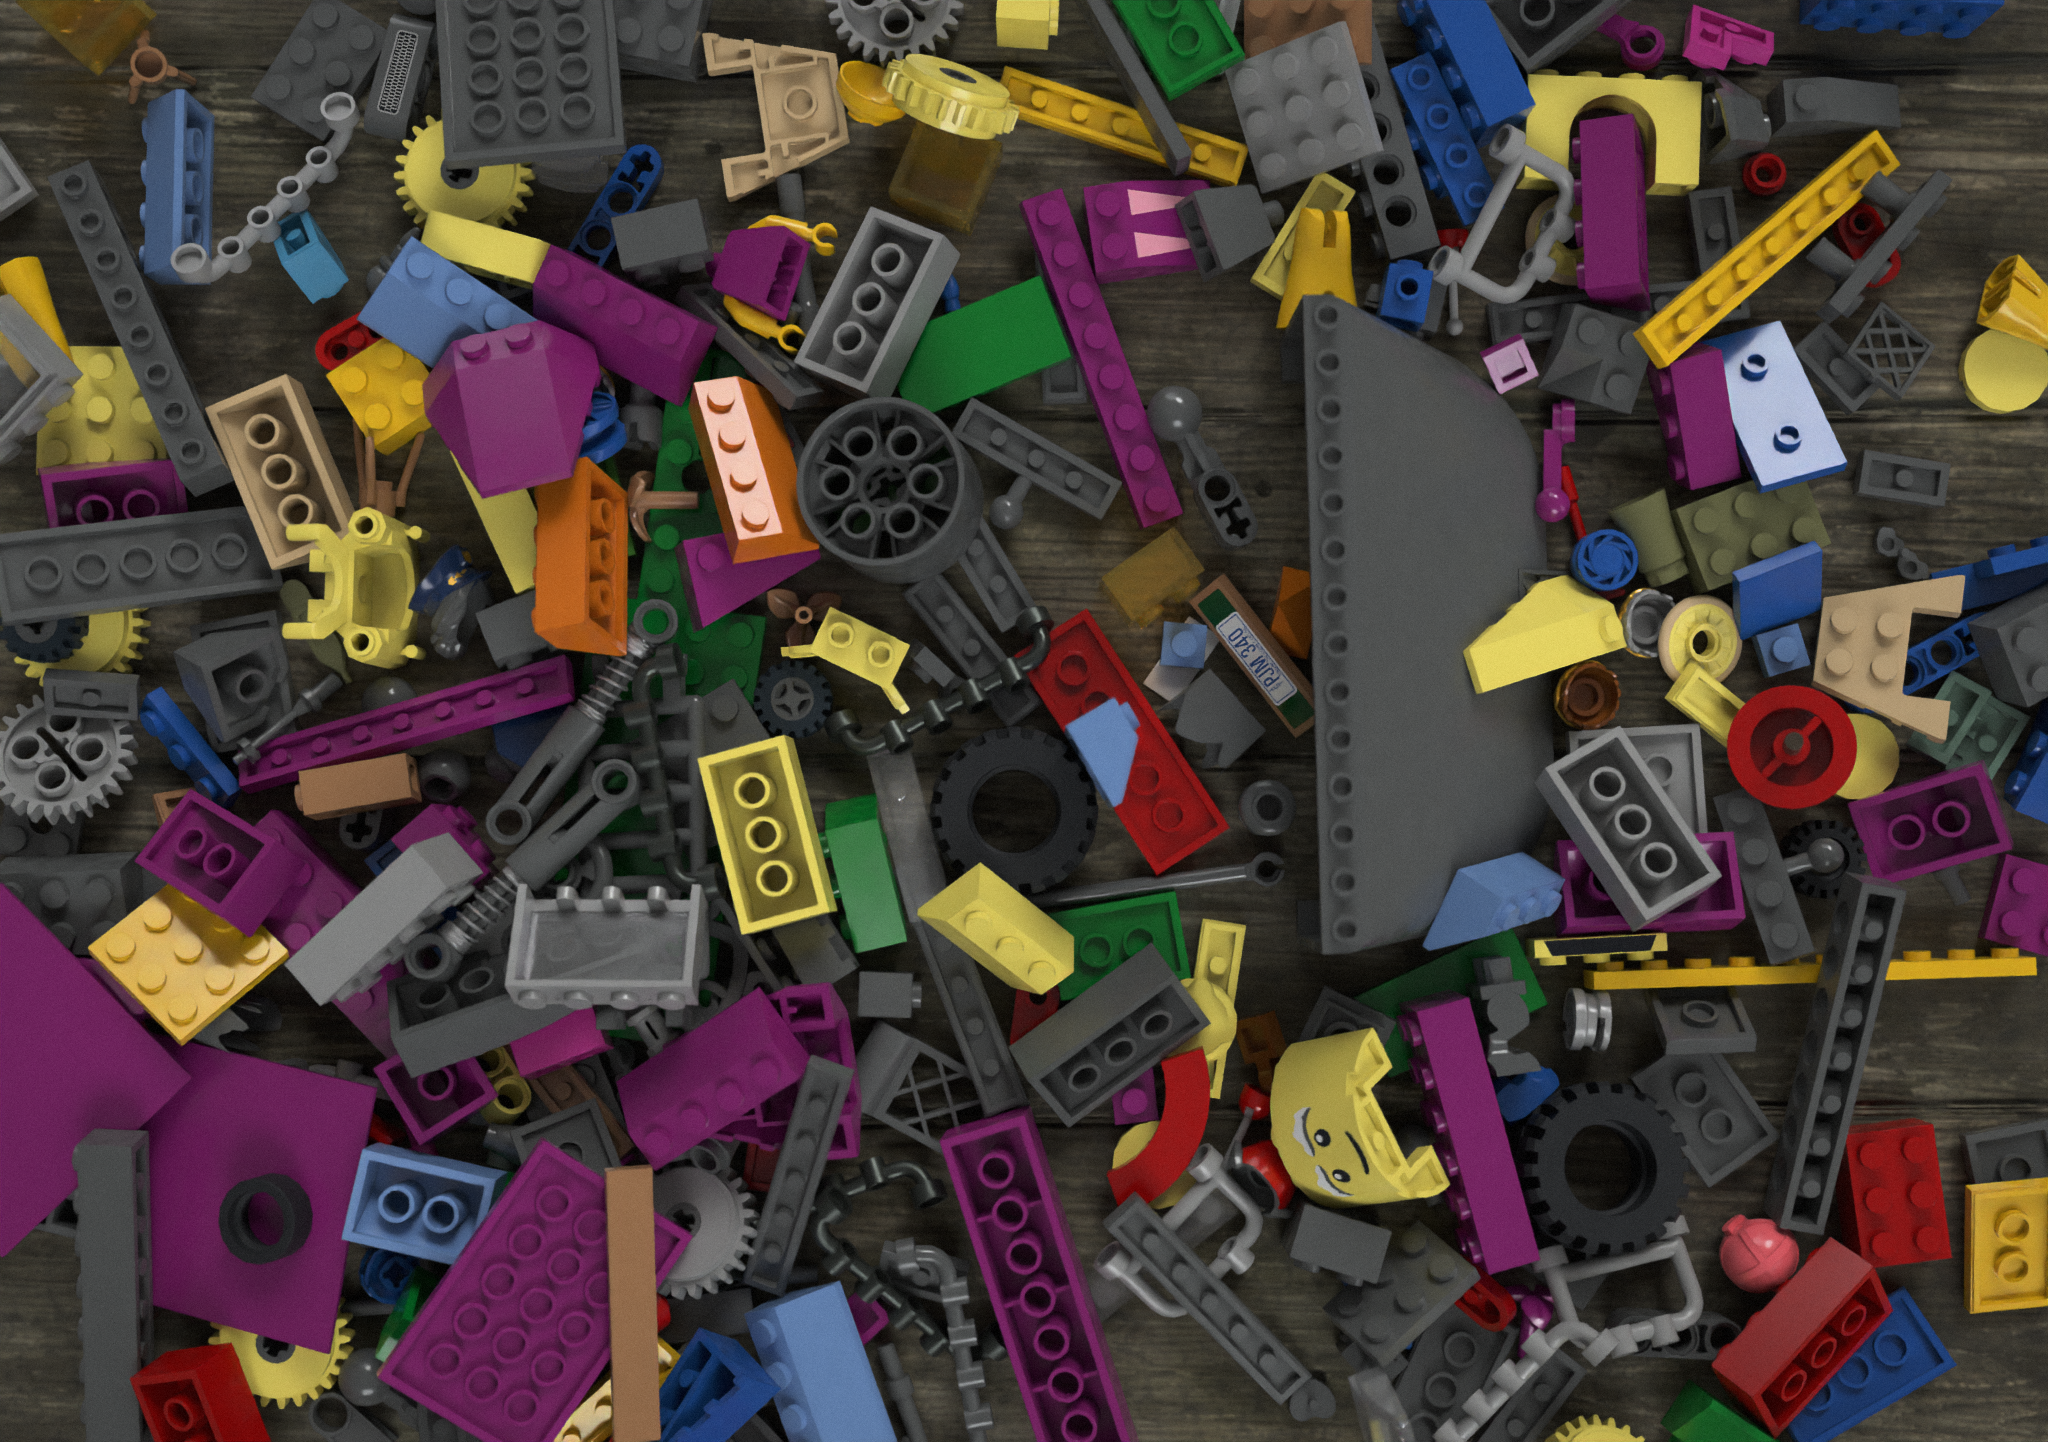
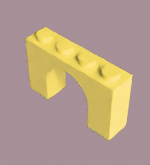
M1552 69L1537 70L1534 74H1528L1524 81L1536 104L1519 128L1526 135V145L1558 162L1568 170L1570 129L1574 118L1583 112L1597 108L1613 109L1623 114L1633 113L1645 142L1646 194L1685 196L1699 185L1702 82L1688 81V77L1683 75H1669L1661 80L1645 79V76L1640 73H1626L1618 78L1602 77V74L1596 71L1579 72L1575 76L1559 75L1558 71ZM1524 165L1516 180V189L1559 191L1554 181Z

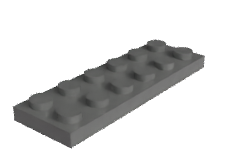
M245 506L0 534V612L3 627L280 591L283 587L280 569H271Z

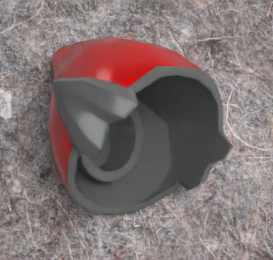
M1271 1139L1259 1141L1245 1148H1242L1241 1142L1235 1140L1227 1165L1228 1171L1231 1169L1236 1182L1255 1199L1259 1207L1264 1209L1261 1212L1262 1215L1268 1218H1292L1293 1211L1288 1209L1287 1206L1298 1187L1293 1184L1280 1157L1278 1148L1274 1146Z

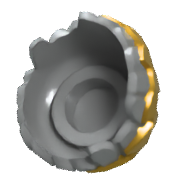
M1652 588L1638 589L1627 597L1618 613V619L1621 621L1623 635L1627 647H1624V649L1637 657L1651 658L1659 655V631L1665 617L1675 606L1673 597L1667 594H1660L1659 591Z

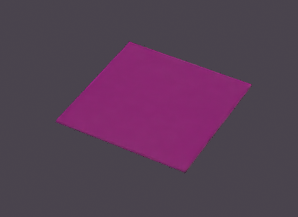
M1 882L0 1256L3 1258L78 1187V1171H74L72 1167V1155L74 1148L95 1128L138 1130L194 1076Z
M149 1031L194 1076L138 1129L149 1131L153 1305L330 1354L350 1241L342 1240L341 1237L362 1149L366 1148L368 1144L377 1087L229 1051L232 1053L230 1054L216 1047L188 1041L181 1046L171 1036ZM269 1173L287 1175L301 1185L310 1200L313 1218L311 1232L307 1240L296 1252L282 1259L262 1265L243 1262L230 1252L222 1240L219 1229L220 1206L227 1192L239 1182ZM259 1192L253 1195L248 1209L250 1228L257 1239L266 1245L276 1244L283 1234L284 1218L282 1210L276 1200L266 1192Z

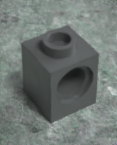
M861 970L859 972L858 1016L911 1018L913 1016V1008H921L922 981H914L915 971Z

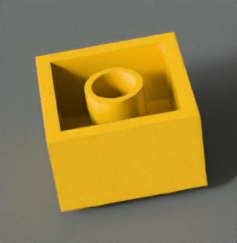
M383 337L326 374V377L365 437H373L374 448L382 454L388 456L414 439L418 432H425L432 427L425 415L422 384L433 369Z

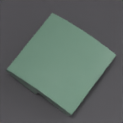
M1951 671L1934 698L1936 700L1951 701L1946 741L1943 744L1935 743L1926 739V735L1914 730L1906 746L1943 771L1984 759L1992 781L2031 717L1990 696L1992 691L1955 671Z

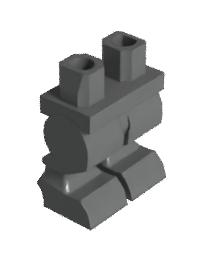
M1493 955L1473 958L1475 982L1465 983L1467 997L1474 998L1472 1001L1474 1017L1482 1023V1027L1478 1028V1033L1489 1073L1500 1077L1542 1071L1538 1060L1532 1054L1512 1046L1508 1047L1507 1044L1513 1036L1529 1025L1528 1007L1519 996L1527 994L1525 980L1513 978L1509 956Z

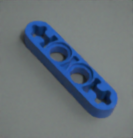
M639 144L631 147L625 153L567 250L576 254L580 250H584L590 258L598 261L597 265L608 269L618 252L611 218L643 211L663 177L664 163L653 147ZM647 157H650L649 162L653 170L650 173L648 171L641 172L636 182L643 189L641 192H638L630 183L624 182L623 179L628 177L633 182L638 173L634 162L636 160L644 162ZM619 192H626L633 197L631 209L622 214L613 212L610 208L611 198ZM599 228L608 230L611 234L610 244L603 250L591 249L588 245L589 234Z
M1987 612L1967 615L1908 647L1906 663L1910 664L1913 668L1914 678L1909 685L1903 686V694L1909 695L1980 656L1974 640L1963 644L1959 638L1971 633L1967 623ZM1937 641H1943L1951 648L1952 656L1946 665H1940L1932 659L1931 648ZM1844 701L1845 705L1857 714L1874 713L1870 709H1861Z

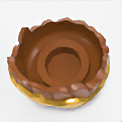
M1594 660L1580 661L1572 665L1559 679L1553 694L1554 707L1561 719L1569 726L1579 730H1595L1608 724L1615 717L1616 711L1619 709L1618 698L1621 696V690L1617 680L1618 676L1612 671L1606 670L1603 664Z

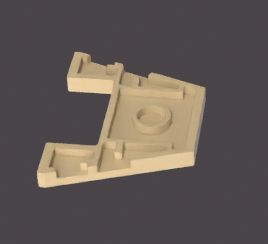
M702 33L707 70L710 77L749 70L754 71L765 151L759 154L721 159L729 202L736 201L776 181L775 178L777 176L789 174L850 143L845 106L837 92L835 83L839 72L836 53L782 44L781 47L754 43L751 39L744 38V41L719 37V34Z
M1955 575L1824 597L1821 603L1811 685L1861 709L1867 708L1883 715L1900 727L1904 725L1927 736L1926 739L1943 744L1947 737L1951 701L1903 694L1912 613L1958 618L1962 610L1965 576Z

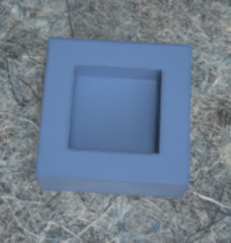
M1164 621L1159 666L1204 669L1207 625Z
M1798 623L1751 637L1764 678L1811 665Z

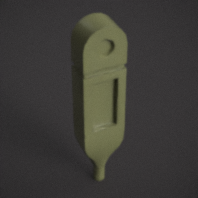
M291 579L286 581L282 589H280V596L288 611L292 613L291 616L295 623H312L307 622L308 599L317 598L311 588L299 580ZM336 630L324 639H306L319 661L340 674L346 685L353 682L347 672L346 649Z

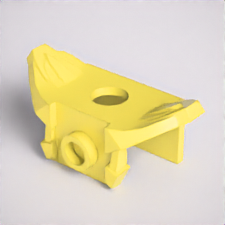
M830 607L812 644L781 647L782 657L789 656L792 659L819 656L881 686L895 709H899L902 715L910 710L893 682L910 645L888 633Z

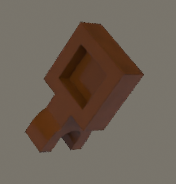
M1275 1010L1237 1020L1235 1035L1245 1064L1256 1063L1262 1093L1271 1091L1275 1066L1280 1061L1279 1056L1283 1055L1287 1049Z

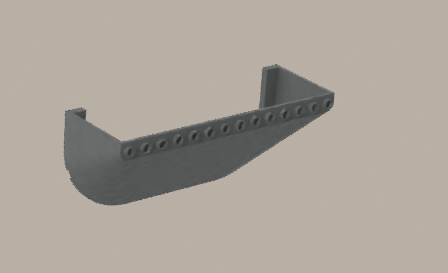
M1329 294L1303 295L1279 343L1281 384L1304 383L1320 900H1296L1297 944L1321 954L1352 953L1427 936L1458 869L1522 851L1531 856L1538 843L1550 806L1535 785V781L1544 768L1554 763L1551 671L1476 694L1463 651L1490 625L1500 621L1507 614L1506 610L1512 604L1519 602L1518 569H1547L1546 521L1542 520L1535 511V500L1538 494L1543 491V481L1531 441L1519 418L1491 384L1455 358L1337 296ZM1529 574L1524 578L1530 587L1538 580L1535 575ZM1523 585V594H1524V597H1525V596L1527 595V593H1526L1527 590L1525 589V587H1524V585Z

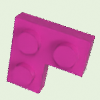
M1694 4L1686 18L1682 56L1687 57L1692 64L1700 68L1710 69L1715 67L1724 71L1730 57L1743 64L1751 65L1755 62L1766 66L1774 52L1773 32Z

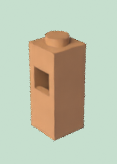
M406 753L298 771L300 784L295 785L294 790L298 809L304 811V816L316 821L422 803L417 762L415 758Z

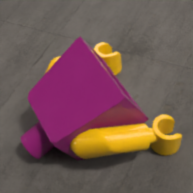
M769 215L750 225L747 229L732 230L727 236L722 253L714 252V260L706 262L705 267L709 277L713 278V289L724 296V307L740 326L766 339H769L770 336L778 339L779 344L786 352L796 355L799 351L792 346L786 345L787 337L794 333L799 334L803 338H806V335L796 325L790 324L781 327L776 323L778 320H786L811 245L807 241L814 243V247L820 255L831 256L835 253V247L830 243L820 242V239L824 236L838 238V234L834 226L829 223H820L812 229L807 227L808 223Z

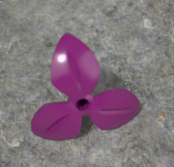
M1513 1284L1503 1287L1511 1294L1514 1300H1518L1521 1304L1522 1318L1517 1356L1520 1358L1527 1354L1520 1346L1538 1328L1543 1331L1553 1315L1554 1305L1552 1303L1554 1302L1548 1287L1539 1284L1535 1285L1534 1290H1530L1524 1284Z

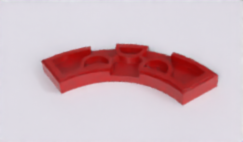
M1203 1046L1161 1060L1166 1097L1158 1128L1151 1140L1135 1156L1120 1166L1107 1171V1177L1118 1206L1135 1191L1147 1204L1153 1201L1179 1178L1196 1153L1204 1134L1210 1104V1076Z

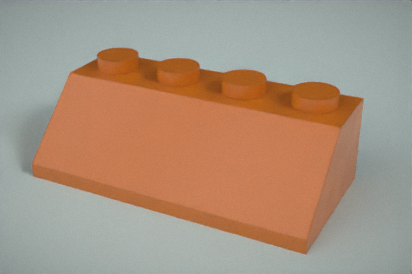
M738 376L694 382L689 413L732 563L737 564L819 549V541L808 528L798 504L796 487L797 467L778 403L774 400L773 394L767 388Z
M588 457L578 458L573 477L537 485L534 490L538 508L537 525L533 531L537 551L536 566L533 568L532 573L533 582L536 587L535 608H533L531 615L535 633L556 648L611 656L627 655L628 493Z

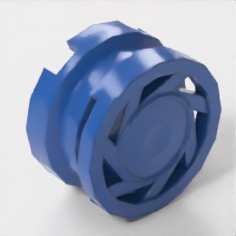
M1614 529L1598 530L1582 537L1574 545L1570 555V570L1575 580L1594 592L1615 590L1626 585L1635 575L1638 567V551L1633 541L1624 533Z
M371 1246L360 1260L358 1270L360 1284L366 1293L383 1304L395 1305L412 1271L417 1265L420 1266L419 1259L423 1258Z

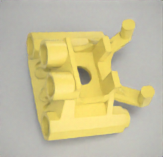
M370 507L353 512L347 525L349 533L342 540L326 524H289L286 528L288 540L315 541V544L320 548L310 549L309 572L325 573L324 600L308 599L307 622L312 623H285L283 625L282 634L285 639H324L337 630L344 638L343 644L348 657L362 663L390 670L405 666L409 658L423 660L426 657V650L414 645L417 638L418 613L408 609V606L419 584L420 554L416 540L421 543L428 542L430 540V533L418 526L411 527Z

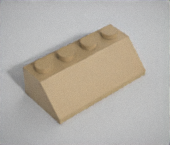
M284 374L205 408L272 570L308 563L310 561V549H320L315 544V541L288 540L286 528L289 524H326L340 540L349 533L347 525L355 510L302 383Z

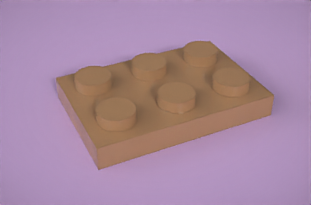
M1244 0V60L1339 21H1345L1359 66L1372 65V0Z

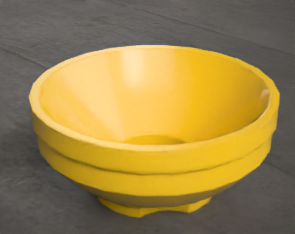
M849 61L841 65L835 82L837 92L847 107V114L860 123L881 126L883 123L898 120L906 115L905 112L893 103L892 98L894 94L886 92V88L882 86L886 69L868 62Z

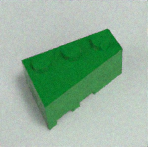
M877 793L826 804L825 832L818 833L824 859L832 858L835 873L829 874L835 900L842 898L845 909L844 914H839L844 940L852 939L855 953L907 942L906 922L897 882L887 850L886 833H883L878 813L879 802Z

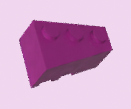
M1695 342L1670 365L1658 369L1649 358L1646 372L1669 454L1667 456V467L1672 480L1689 490H1695L1742 478L1722 350Z
M724 533L682 541L674 550L693 633H696L821 559L819 549L733 564Z

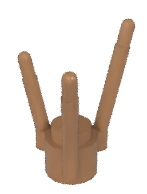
M147 30L141 32L140 38L137 40L139 49L132 54L130 60L131 70L134 73L129 79L128 102L131 104L137 102L140 87L143 83L158 85L164 82L167 77L177 79L191 86L197 83L194 77L178 70L176 67L169 66L166 56L158 49L150 47V33Z
M353 418V436L359 482L358 503H360V509L370 507L387 516L395 517L396 506H406V492L421 452L425 434L423 432L417 433L397 491H392L393 482L376 480L374 438L368 436L365 439L364 445L363 432Z

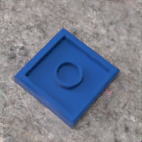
M1815 541L1732 572L1733 616L1740 640L1821 610L1822 549Z

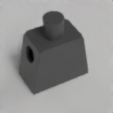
M1251 184L1196 190L1174 205L1203 282L1217 277L1275 243V235L1272 228L1282 225L1284 222V211L1281 204L1277 200L1262 203L1257 188Z

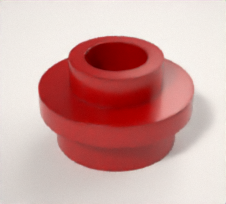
M1766 152L1752 156L1742 169V181L1746 189L1752 194L1761 197L1773 195L1780 190L1785 183L1787 175L1783 161L1778 156ZM1757 170H1765L1769 175V181H1760L1756 175Z

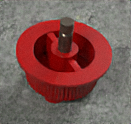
M1779 686L1757 694L1738 711L1728 733L1727 756L1735 778L1754 798L1777 808L1801 809L1822 803L1842 788L1850 777L1855 765L1857 739L1848 715L1832 698L1820 691L1804 686Z

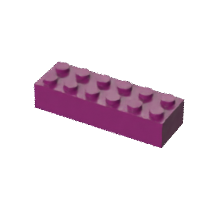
M271 810L254 827L277 840L306 863L261 923L289 951V957L292 958L364 889L289 811ZM427 954L425 955L424 965L426 968L436 965ZM405 957L394 965L389 962L380 969L379 972L382 978L361 994L358 991L343 1003L338 999L332 1000L387 1059L398 1052L391 1040L386 982L410 974L405 964Z
M1448 989L1399 1003L1402 1014L1396 1016V1024L1401 1039L1404 1042L1408 1040L1410 1042L1414 1057L1407 1059L1408 1068L1413 1082L1421 1084L1425 1099L1419 1101L1420 1112L1427 1127L1432 1126L1436 1142L1431 1145L1450 1182V1185L1443 1191V1196L1449 1211L1456 1212L1459 1228L1454 1229V1235L1460 1253L1462 1255L1467 1254L1471 1263H1476L1488 1275L1541 1260L1469 997Z

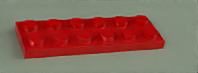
M1086 608L1049 632L1051 645L1048 656L1041 665L1027 673L1030 683L1062 732L1064 733L1066 725L1113 697L1119 706L1127 702L1141 725L1135 730L1138 741L1123 800L1112 808L1156 875L1160 874L1229 829L1230 826L1088 609ZM1034 643L1015 654L1014 657L1019 658L1027 654L1032 649Z

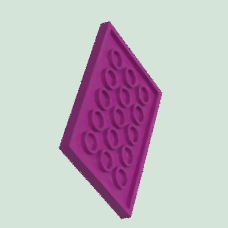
M542 1136L377 1371V1378L484 1442H553L610 1359L604 1176ZM654 1209L657 1290L693 1236L689 1231Z

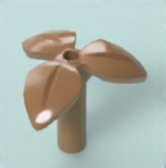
M648 471L637 472L630 477L627 492L630 521L634 530L644 542L652 543L644 524L645 512L649 509H699V491H648L655 479V473Z
M771 588L766 593L768 607L777 618L795 619V622L785 632L788 647L812 644L816 633L809 624L811 619L823 622L830 607L839 610L842 604V597L831 591L813 593L806 606H801L797 592L788 588Z

